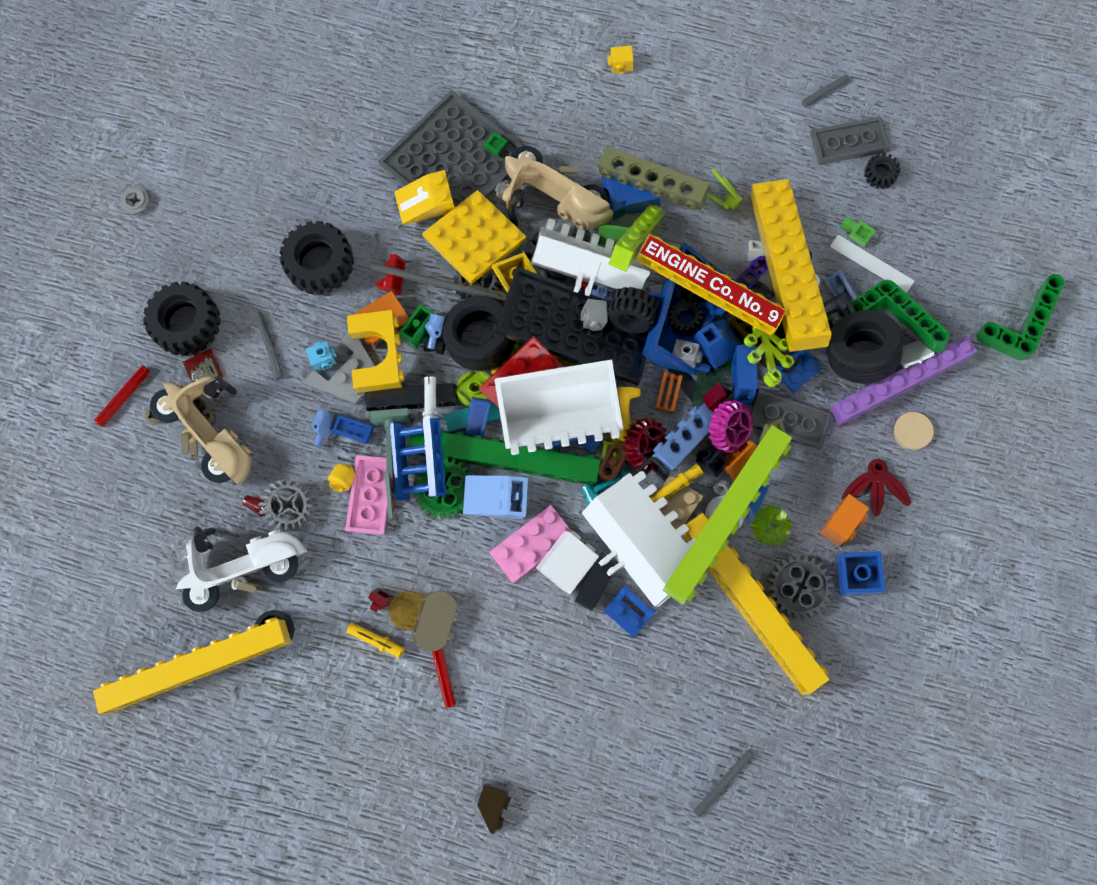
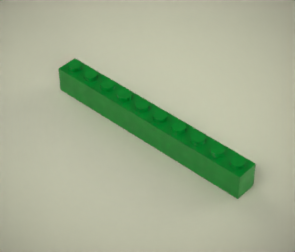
M441 429L443 459L447 457L449 461H452L455 458L456 462L585 485H597L600 460L595 456L586 455V457H581L574 452L564 454L559 453V450L556 449L541 450L538 446H536V451L528 452V447L521 446L519 447V454L512 455L511 448L506 449L505 443L502 440L492 439V441H489L477 435H474L473 438L466 437L464 433L460 432L449 434L446 430ZM424 433L410 435L407 447L424 445ZM419 453L415 455L426 456V453Z

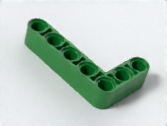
M1052 274L1040 285L1020 333L994 322H987L977 332V340L1017 360L1027 359L1034 353L1064 286L1063 277L1059 274ZM985 330L990 332L991 336L987 335ZM1003 338L1008 340L1009 344L1005 343ZM1021 346L1026 348L1027 352L1023 351Z
M892 280L881 281L851 302L855 311L870 310L879 312L886 308L933 352L941 353L947 349L949 332Z

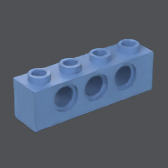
M705 403L699 408L695 406L688 413L690 417L688 419L684 417L676 425L678 429L676 431L672 430L665 437L667 441L664 444L660 442L653 449L655 453L652 457H655L669 472L674 470L708 433V429H710L709 422L712 420L710 415L715 413L710 411Z

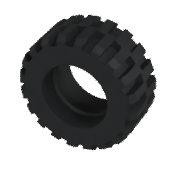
M310 221L306 222L304 226L301 224L296 226L297 229L295 231L291 230L288 233L289 237L284 238L282 242L284 247L281 246L279 252L281 254L279 259L282 269L291 283L300 291L305 290L307 294L311 295L313 292L317 295H323L325 291L331 293L335 287L339 289L342 286L341 283L349 279L347 274L352 273V265L354 264L353 252L345 235L342 234L340 229L330 223L324 225L323 221H316L314 224ZM327 247L333 250L332 257L325 266L315 270L302 267L303 258L311 249Z
M182 281L181 284L173 282L171 286L164 285L161 287L162 290L159 292L155 291L153 293L154 297L152 299L149 298L147 301L148 307L144 308L143 314L146 317L143 318V324L146 326L145 330L150 338L163 350L173 355L188 356L189 352L194 355L198 353L199 349H206V345L215 340L213 336L219 332L217 325L221 324L220 312L216 307V303L202 288L196 284ZM187 306L196 307L195 319L188 328L178 332L169 331L170 318L177 310Z

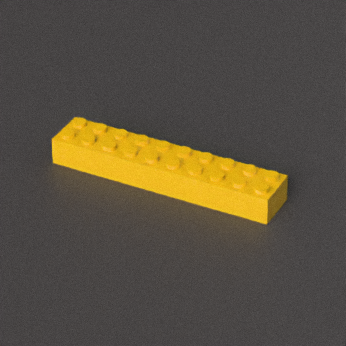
M789 179L752 184L750 198L772 279L776 301L783 309L787 310L781 321L789 352L828 347L832 334Z
M701 513L686 524L689 531L682 536L687 543L693 538L698 537L710 519L709 515L705 516L704 513ZM728 545L724 551L719 549L716 554L719 559L713 568L708 566V571L802 696L810 695L830 680L827 677L828 671L822 664L818 665L814 659L815 654L809 647L805 648L801 642L803 639L800 634L789 627V620L783 613L780 614L777 611L775 601L770 596L767 598L763 592L764 587L762 584L751 577V570L746 564L742 565L739 561L737 551L733 547L729 548Z

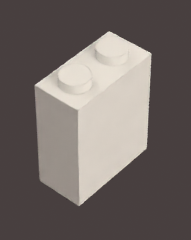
M564 531L536 567L539 572L568 594L572 593L599 557L594 553L596 549L588 543L586 545L580 541L581 537L574 531H571V533Z

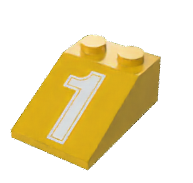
M445 170L427 174L395 191L402 225L446 215L454 209Z

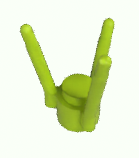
M712 168L714 175L729 193L724 197L725 202L711 194H708L707 197L724 206L727 210L729 208L732 210L736 209L742 203L743 198L736 192L726 177L722 178Z

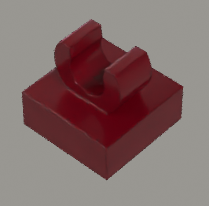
M380 588L371 591L368 596L373 601L370 609L376 613L382 607L386 608L391 605L394 600L393 596Z

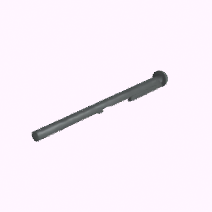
M372 263L371 270L475 296H487L503 303L507 296V293L471 284L465 286L437 279L434 276H425L377 263Z

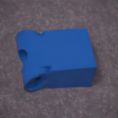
M634 172L632 175H638L640 173ZM601 175L603 189L608 196V203L610 204L609 209L613 211L611 220L618 219L625 214L644 212L649 205L660 207V197L654 196L651 192L646 190L640 191L633 185H624L617 179H608ZM652 178L649 181H656V178Z

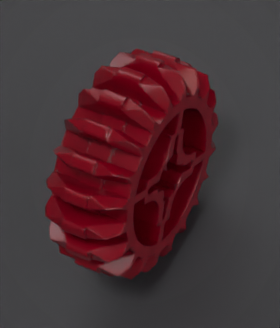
M643 418L636 420L635 423L629 424L630 429L625 430L627 436L622 437L625 439V444L622 446L626 448L623 453L628 455L626 460L631 462V466L636 467V469H639L649 457L654 455L653 449L660 442L664 444L667 441L665 439L667 429L662 427V423L657 422L655 419ZM651 461L643 470L650 471L658 468V465Z

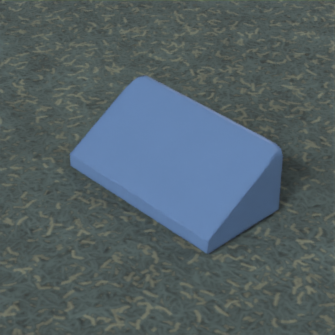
M839 269L824 279L834 297L844 294L850 303L859 297L843 270ZM842 298L836 300L842 311L848 309L847 304Z

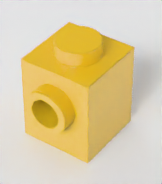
M632 45L611 47L610 55H607L608 66L612 68V73L633 71Z

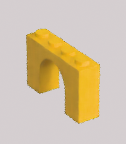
M392 310L348 315V334L352 340L378 337L387 342L388 345L387 355L379 365L352 370L353 389L357 393L401 388L402 381H405L404 371L400 370V363H403L401 351H398V345H401L400 334L396 332V327H399L398 316H395Z

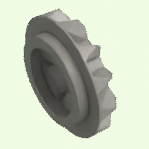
M130 188L121 196V207L127 213L133 215L135 213L141 214V211L147 209L146 206L150 203L149 195L142 188ZM137 198L139 202H136L134 205L132 201H135Z

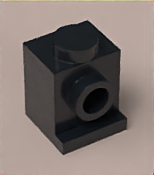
M709 447L704 451H700L695 460L703 471L715 477H718L729 464L721 451H715ZM716 461L719 462L715 468L712 466Z

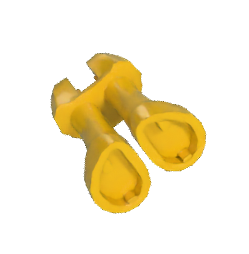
M617 388L623 430H619L620 437L614 439L610 432L611 440L615 443L625 442V439L622 437L627 436L625 430L630 429L629 424H632L629 411L631 399L641 395V389Z

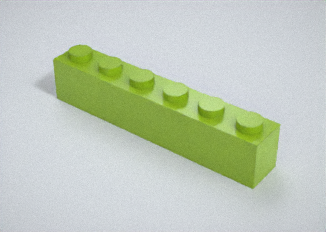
M649 205L615 244L608 265L627 272L635 262L649 234L656 236L660 231L666 211L657 205Z

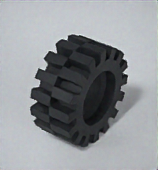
M880 153L872 156L864 171V177H867L866 182L871 181L870 186L875 184L876 189H879L880 186L881 189H885L886 186L887 188L891 187L901 170V167H899L900 163H896V157L892 159V155L889 154L887 157L886 153H883L882 156ZM876 167H885L889 174L887 176L879 175L876 172Z
M681 299L682 303H679V301L675 302L676 306L672 305L671 310H669L670 326L679 335L681 333L684 336H687V333L693 335V331L697 333L703 322L701 306H697L696 301L692 303L691 299H688V302H685V299ZM690 312L693 315V319L689 323H682L679 321L680 314Z

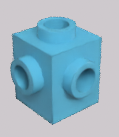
M320 341L312 347L306 348L310 364L315 371L320 369L326 370L331 368L332 365L337 364L335 357H337L334 346L330 347L327 341Z

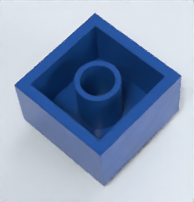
M881 551L840 553L836 556L840 596L880 595L886 592Z

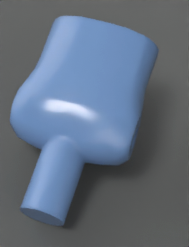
M430 313L429 321L425 324V328L430 335L427 348L435 349L437 338L442 334L444 316Z
M317 410L316 416L312 421L313 431L317 433L314 442L315 446L321 447L323 438L331 434L335 415Z

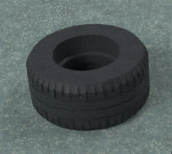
M862 310L856 311L855 314L849 313L832 325L830 329L832 335L827 347L828 363L832 370L841 378L853 383H874L889 377L899 367L903 352V334L898 324L892 318L880 312ZM859 341H871L881 346L878 350L870 353H858L848 348L853 343Z

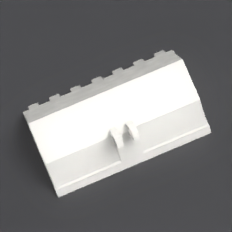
M548 219L546 228L541 227L531 264L577 279L574 292L578 293L582 281L588 282L585 289L586 296L590 295L593 284L612 291H616L619 288L622 289V287L642 289L646 278L650 274V269L636 260L627 272L608 265L613 252V239L608 238L604 248L598 246L600 237L598 234L593 233L589 243L583 241L585 233L583 229H578L574 238L568 236L570 229L568 224H563L561 233L553 231L555 224L553 219Z
M612 360L495 379L506 449L511 448L512 455L519 454V447L527 446L528 452L536 451L535 444L544 443L545 449H552V441L561 440L562 447L570 445V438L577 437L578 443L583 444L586 443L585 436L594 435L595 441H602V433L611 432L613 439L620 437L619 430H623Z
M640 471L635 476L629 473L619 482L598 495L582 514L612 551L599 564L601 566L606 565L613 558H616L619 562L607 571L608 576L624 567L652 604L660 607L671 597L662 591L696 538L686 543L681 537L689 531L686 524H683L676 530L670 524L678 517V514L675 511L670 512L666 516L661 513L660 509L667 504L665 498L662 497L655 503L649 498L657 490L653 484L644 490L638 483L646 478L643 471Z

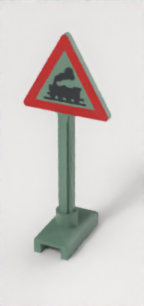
M408 408L370 411V420L373 426L385 425V484L389 519L393 518L396 500L395 484L393 482L394 467L390 423H411Z

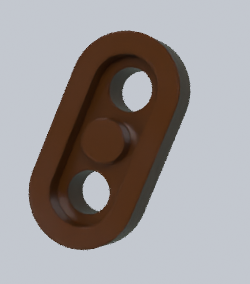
M614 444L609 447L599 467V476L604 481H613L617 477L627 456L623 453L626 450L624 446ZM618 452L621 456L619 458H615L613 454ZM610 469L612 474H605V470Z

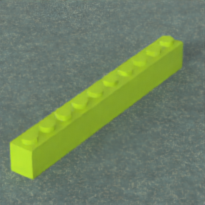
M771 425L664 586L663 592L681 604H684L686 600H692L697 592L694 590L696 584L702 585L708 575L705 573L708 566L713 568L719 559L716 556L719 549L724 551L730 542L727 540V537L730 533L734 535L740 526L737 523L740 517L745 519L749 513V503L751 501L756 502L761 494L758 491L761 485L765 487L771 479V476L768 474L771 470H777L782 462L779 460L782 454L786 456L792 447L789 444L792 437Z

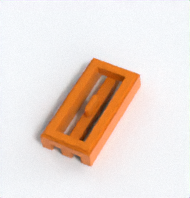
M664 372L655 409L674 413L682 381L681 375L676 376L675 374ZM666 379H670L664 406H660ZM676 380L677 385L672 406L668 408L673 382Z

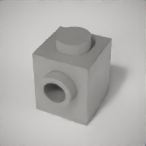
M587 300L581 311L583 328L592 331L603 329L607 323V301Z
M676 340L672 354L691 367L696 368L697 362L700 363L702 359V351H700L699 344Z

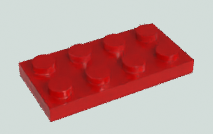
M533 336L479 387V390L499 408L495 385L496 378L557 369L561 362Z

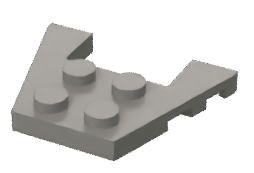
M347 333L340 342L352 351L353 355L329 381L313 370L303 383L308 387L318 389V391L326 392L357 405L365 397V392L357 393L353 389L352 370L370 368L375 365L359 339L352 340Z

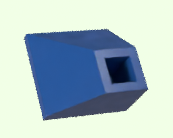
M724 318L710 323L698 331L693 338L694 342L699 344L700 350L714 369L732 359L736 346L743 344Z

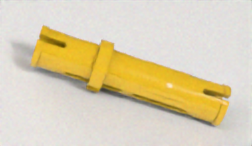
M695 464L683 474L679 473L677 478L650 495L649 498L653 503L662 497L667 500L684 487H689L691 482L704 475V473Z
M351 622L347 628V634L379 648V651L382 653L385 651L399 659L404 653L405 647L390 641V638L387 636L382 637L354 622Z

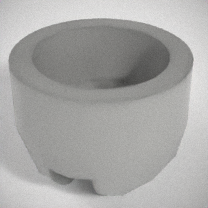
M719 479L715 483L713 490L720 496L726 495L730 488V483L727 480Z

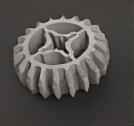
M285 479L283 483L281 480H277L276 485L271 483L269 488L263 490L266 495H260V499L264 502L258 503V506L264 507V509L260 510L259 514H266L262 520L266 521L269 519L268 526L271 527L275 524L274 530H278L281 527L282 532H286L288 528L290 531H293L295 526L299 528L302 526L301 522L305 523L307 521L305 516L311 514L306 510L312 508L311 504H307L311 497L305 498V494L308 491L302 492L303 485L301 484L295 487L296 481H292L289 485L288 479ZM280 490L291 492L286 498L275 493ZM296 498L299 502V511L294 504ZM271 500L276 505L275 513H273L271 508ZM288 501L289 508L282 510V503ZM284 513L295 517L291 521L279 519Z

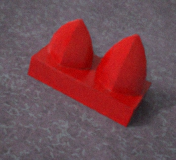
M390 254L389 261L383 265L405 270L406 261L397 254ZM387 274L375 286L382 291H392L395 296L401 295L403 277Z

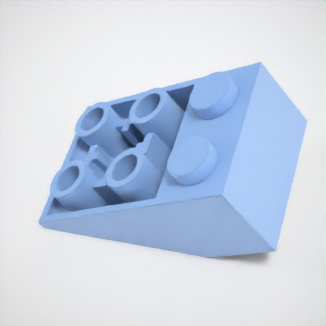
M465 476L463 515L522 519L526 517L528 478L515 476Z

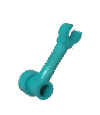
M627 470L620 471L613 481H604L595 487L592 484L585 485L581 490L586 497L587 505L600 492L613 486L629 474Z

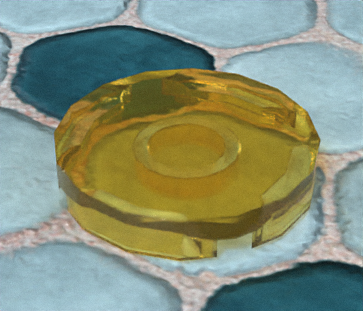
M405 591L396 595L389 607V615L393 624L402 630H414L423 596L414 591Z

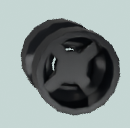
M427 333L424 341V351H435L437 354L443 355L446 348L443 337L437 338L435 349L427 348L430 338L429 333Z

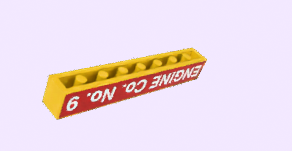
M649 234L635 259L770 336L777 330L787 311L780 304L765 299L762 294L749 290L746 285L731 280L728 275L718 273L712 266L702 264L694 256L684 254L676 246L668 245L658 236Z

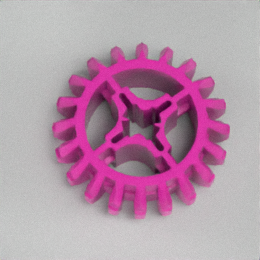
M735 400L724 401L723 404H719L718 408L714 409L715 414L710 415L712 420L709 422L710 429H708V432L711 433L709 439L712 440V444L718 450L727 453L738 452L739 449H743L745 442H748L747 439L751 438L750 433L753 430L752 424L754 423L751 420L753 415L750 413L751 409L746 404Z

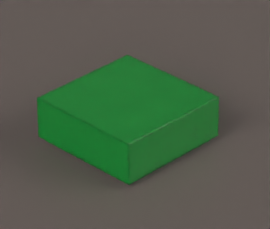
M493 132L484 143V148L499 157L508 146L509 141Z

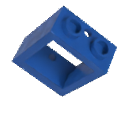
M742 344L736 346L731 362L732 401L735 400L751 405L757 391V363H750L747 356L753 350H756V346L748 347Z

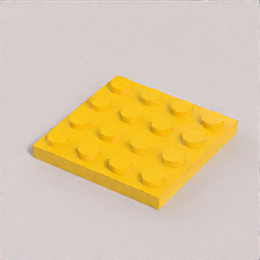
M478 190L422 233L423 237L471 285L492 268V264L503 260L526 241V236Z

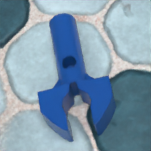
M708 302L705 306V309L708 310V315L699 329L701 330L709 325L717 316L722 318L725 310L719 308L713 311L715 304Z

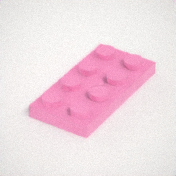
M356 455L354 467L356 476L351 487L345 531L385 535L388 516L385 484L386 458Z
M550 505L489 553L514 584L541 562L564 531L571 533V530Z

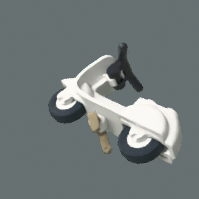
M195 527L193 530L194 539H189L185 546L180 545L179 550L176 551L179 561H183L185 564L188 563L190 573L179 581L176 589H183V602L189 609L196 612L208 611L218 602L219 585L232 581L231 586L234 590L240 589L251 593L262 591L263 586L261 584L247 581L243 576L263 569L266 577L272 581H288L297 572L299 565L297 556L308 551L298 538L287 532H280V529L269 532V537L262 539L259 536L251 539L250 544L246 545L248 555L206 569L204 567L203 554H208L213 549V545L208 541L207 536L214 535L216 529L211 527L202 530L200 527Z

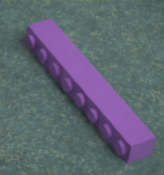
M966 335L949 344L944 352H934L935 356L925 359L921 363L903 368L889 377L833 404L829 412L833 413L832 417L838 427L969 360L977 350Z

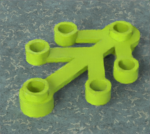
M753 326V333L748 334L744 339L745 345L753 347L757 343L758 337L761 338L762 343L747 356V359L750 363L756 364L764 353L768 372L764 375V382L769 387H775L781 382L782 374L776 370L773 356L781 362L784 368H790L794 364V359L790 355L784 356L781 353L789 349L786 339H780L774 333L770 336ZM770 340L777 345V348L770 343Z

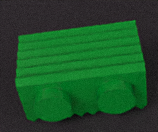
M419 305L416 308L417 310L410 316L408 322H405L406 325H403V328L399 331L402 341L415 350L426 337L428 332L425 324L429 321L430 313H434L423 305Z

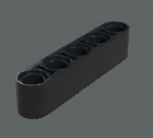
M436 384V407H448L458 404L456 384ZM424 385L365 392L367 411L425 408Z

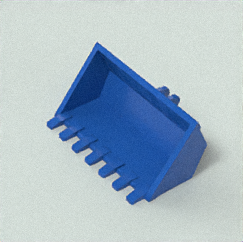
M685 242L681 244L679 249L684 254L694 256L697 261L711 263ZM717 267L718 273L725 274V272ZM665 277L661 293L649 292L658 301L659 309L654 326L648 333L642 354L655 366L687 372L692 375H696L697 371L709 373V365L697 362L696 368H693L672 354L677 339L695 343L693 338L696 332L693 331V335H690V333H687V336H684L683 333L679 335L670 326L669 310H671L672 305L676 306L675 302L679 301V303H682V300L676 296L677 283ZM708 302L697 303V306H701L703 321L708 315V310L705 309ZM715 305L713 307V311L719 309L720 307ZM683 312L679 316V321L682 323H689L693 319V315L690 312Z

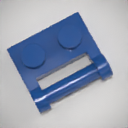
M806 350L793 351L789 354L794 360L798 356L803 360L787 374L782 371L784 367L781 365V362L778 365L775 364L776 370L782 374L781 382L793 394L822 369Z
M626 584L603 612L634 638L657 610L653 606H648ZM624 596L646 613L643 618L622 601Z

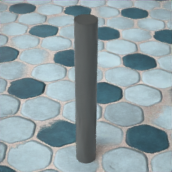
M845 74L801 101L802 105L806 107L850 80L849 76Z

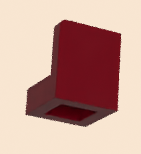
M718 382L702 397L707 408L715 413L714 409L718 408L719 404H722L732 392L725 385Z

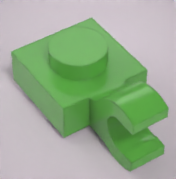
M846 217L840 226L844 231L851 232L848 237L863 247L876 231L860 220L857 224L849 217Z

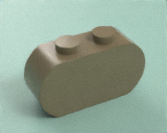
M436 591L423 597L412 633V640L420 649L437 651L443 648L446 642L450 641L452 636L450 628L452 622L455 623L458 615L456 601L450 594Z

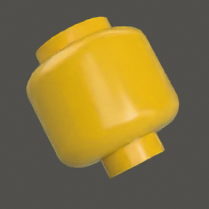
M348 463L335 465L328 475L329 486L337 492L348 491L356 476L354 467Z

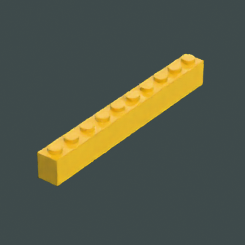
M277 617L268 619L264 625H253L248 627L246 632L232 633L228 635V639L223 641L222 639L211 641L210 646L205 648L203 646L193 648L191 650L192 653L173 656L174 660L168 662L163 660L155 663L153 668L149 669V667L137 670L135 675L121 676L117 682L112 683L110 681L101 684L99 689L93 691L98 714H110L291 644L285 620L277 619Z

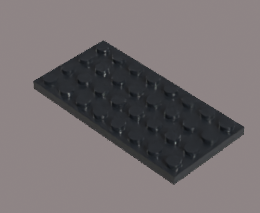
M516 267L494 332L495 334L525 344L530 338L535 336L553 355L579 365L612 360L615 378L636 386L640 384L647 359L642 353L649 331L640 334L629 333L615 327L608 318L602 330L592 331L583 328L581 311L587 300H607L591 294L586 296L585 292L581 290L578 293L574 292L573 287ZM607 301V312L610 305V301Z

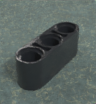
M601 552L575 599V603L590 611H593L611 578V576H608L607 571L619 563L613 558L606 565L601 566L599 562L607 556L603 552Z

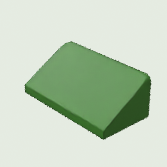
M600 225L598 244L606 245L607 239L610 238L614 240L613 246H615L629 227Z

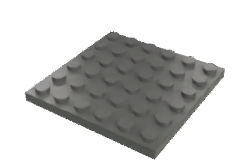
M451 89L378 163L404 186L427 174L445 170L455 208L477 190L488 198L509 177L505 168V157H511L513 152L522 146ZM493 132L509 141L508 146L499 157L484 148V143Z

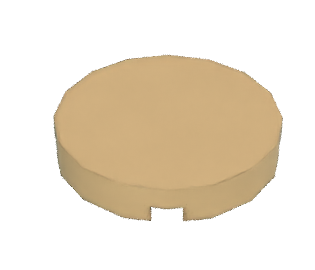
M908 412L895 422L893 434L897 443L903 448L920 450L931 442L934 431L931 421L925 415L918 412Z

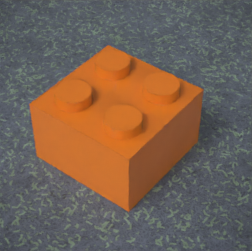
M849 494L840 502L819 533L838 547L843 543L847 544L856 535L857 531L855 528L862 525L869 515L866 513L869 507Z

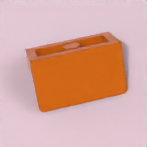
M749 440L745 442L743 449H739L738 452H729L724 456L729 464L723 471L728 473L733 481H735L757 448L755 443Z

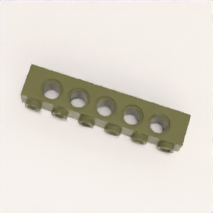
M607 146L598 164L599 172L605 178L617 179L621 184L633 185L640 191L646 190L656 197L668 198L669 201L676 204H684L691 210L697 209L701 211L710 192V183L609 146ZM618 166H623L621 169H616ZM634 172L640 173L638 175H632ZM652 178H656V179H657L656 181H653V182L649 181V180L652 179ZM669 184L674 185L672 188L666 187ZM691 191L690 194H684L683 192Z

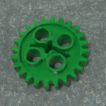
M445 457V485L448 487L446 496H442L441 504H438L441 496L430 499L427 497L429 491L413 493L415 497H419L416 499V503H422L419 508L421 510L426 509L425 513L427 515L433 512L434 519L438 514H440L441 520L444 519L445 515L452 519L453 513L459 517L458 511H463L465 476H473L472 473L466 474L469 468L464 467L462 469V462L456 465L455 458L450 463L448 458ZM427 472L419 473L421 475L420 478H414L418 482L415 485L428 484ZM459 478L462 480L459 486L452 485L454 479ZM448 497H455L454 503L446 504Z

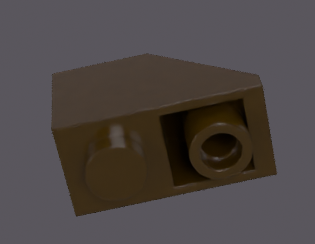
M484 784L477 806L489 832L495 834L496 830H501L504 821L501 815L503 809H508L511 797H508L509 791Z

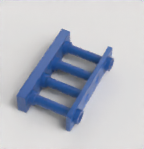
M423 418V426L404 428V424L390 423L396 501L410 500L411 493L428 491L429 497L446 496L440 418ZM424 433V445L406 447L405 436ZM426 453V464L407 467V455ZM427 472L428 484L409 486L408 474Z

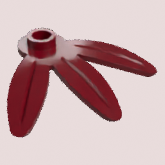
M880 459L872 460L868 464V472L857 477L847 487L841 497V500L849 494L856 497L872 483L870 491L871 508L873 515L877 517L880 515L884 504L885 484L901 503L907 506L911 504L905 487L894 476L887 473L888 467ZM875 466H880L881 471L876 470Z

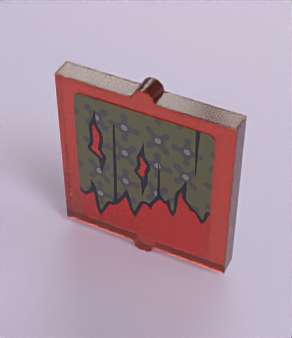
M211 349L200 354L196 353L195 356L183 361L191 383L195 382L202 375H211L215 379L218 377L223 378Z

